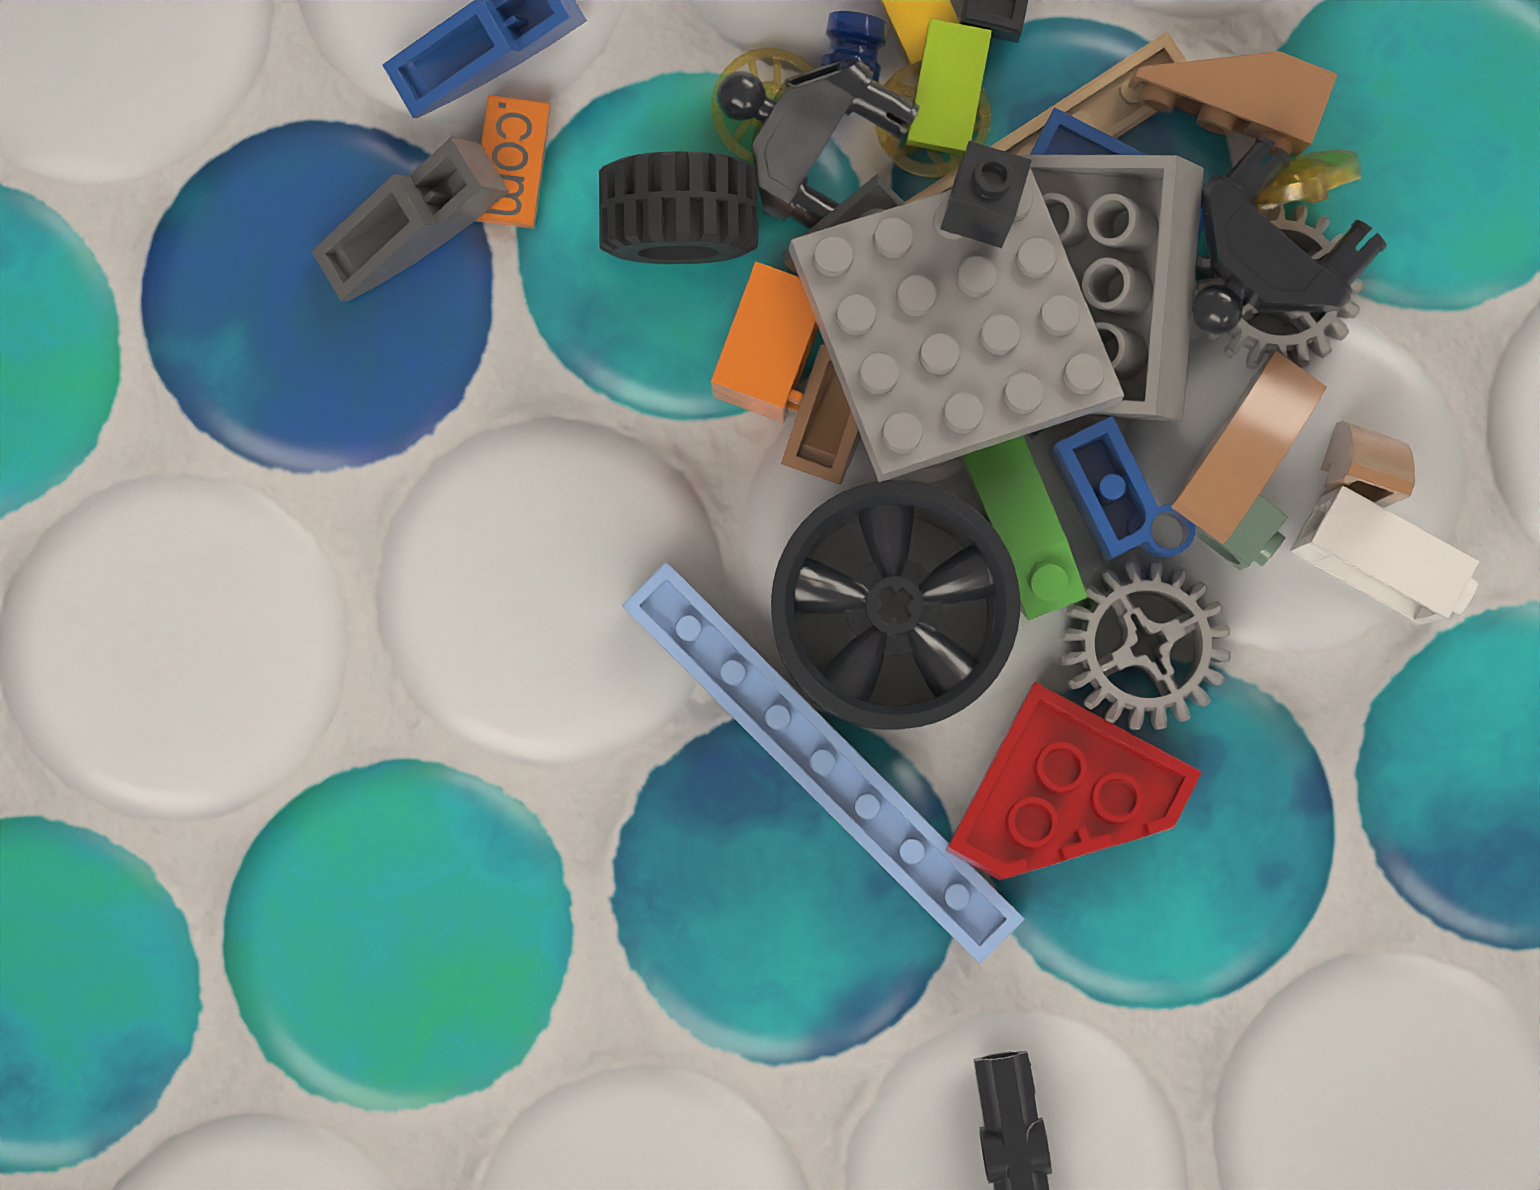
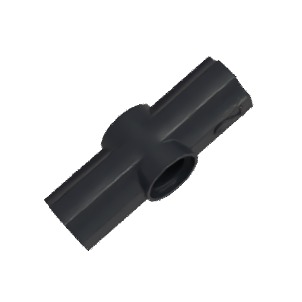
M1008 1051L974 1058V1069L983 1120V1127H979V1134L988 1184L993 1183V1190H1049L1047 1175L1052 1174L1050 1152L1043 1118H1038L1035 1086L1028 1052Z

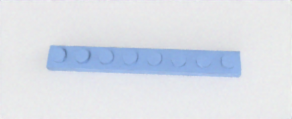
M667 562L622 605L979 964L1024 920L969 863L945 851L948 842Z

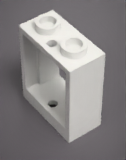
M1343 485L1319 497L1290 552L1420 625L1447 619L1452 612L1460 615L1471 601L1478 586V581L1471 578L1479 564L1478 560Z

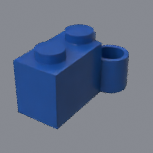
M1113 415L1055 443L1050 449L1049 453L1104 563L1140 545L1150 555L1163 559L1174 557L1191 545L1195 537V524L1171 508V504L1158 507ZM1156 516H1171L1180 524L1182 540L1176 548H1164L1153 539L1151 526Z

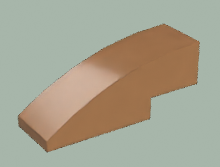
M821 344L781 464L840 485L859 445L861 435L825 344Z
M1275 350L1250 379L1230 415L1214 433L1171 508L1224 544L1276 471L1311 416L1327 386Z
M1345 421L1336 423L1320 469L1329 472L1324 485L1325 488L1335 490L1343 485L1383 508L1411 496L1415 485V465L1413 452L1409 444Z

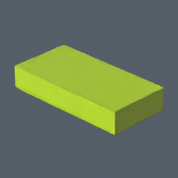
M930 18L914 102L920 105V108L913 123L909 126L906 145L963 156L968 141L972 140L992 30Z

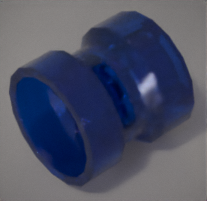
M834 11L829 13L826 36L830 40L829 51L821 56L819 67L847 59H858L870 66L869 70L874 72L872 79L879 83L881 65L877 61L878 51L886 46L889 24L883 19L865 13L853 11Z

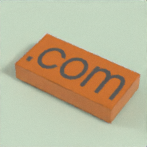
M488 95L481 146L510 192L475 221L535 229L551 113L550 103Z

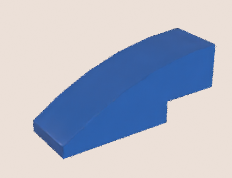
M474 0L386 61L382 66L412 118H419L518 66L587 22L575 0Z

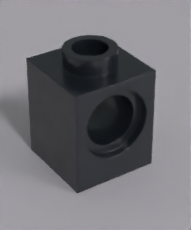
M968 141L955 176L940 230L1002 248L1015 220L1032 160Z

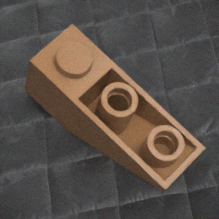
M1277 51L1139 67L1133 74L1128 87L1135 89L1138 84L1144 83L1138 101L1146 107L1164 113H1172L1174 108L1197 116L1196 123L1200 127L1220 135H1231L1232 131L1254 139L1263 135L1276 143L1267 154L1274 156L1282 148L1288 156L1291 153L1299 156L1314 140L1338 74Z

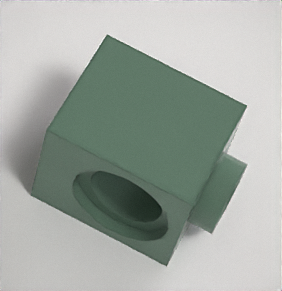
M1259 494L1249 511L1224 544L1196 525L1195 536L1240 571L1249 567L1253 561L1263 566L1273 556L1286 538L1278 529L1288 516Z

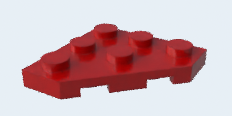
M1034 682L1028 690L945 851L999 880H1004L1169 831L1175 827L1202 772Z

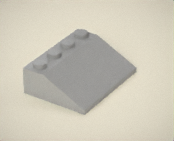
M1018 155L1032 160L1030 168L1124 393V397L1118 405L1084 416L1110 417L1113 415L1114 418L1183 422L1204 168L1178 155Z

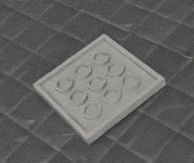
M1031 168L1028 172L1015 220L1002 248L940 230L951 190L797 237L790 241L788 250L879 482L1118 405L1124 397L1122 388Z

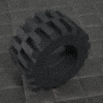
M689 151L637 154L620 158L603 166L599 170L600 249L619 259L650 264L713 263L735 259L754 251L758 246L756 167L727 155Z

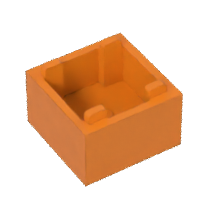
M755 261L711 379L714 398L784 423L788 411L798 413L803 393L796 391L819 329L799 277Z

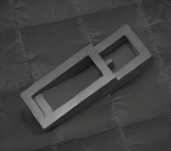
M450 137L411 175L393 174L311 252L340 301L348 302L382 284L439 248L482 216L510 191L479 142Z

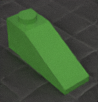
M1024 436L962 455L961 458L982 516L999 534L1013 561L1019 583L1020 611L1027 620H1032L1088 598L1069 543Z

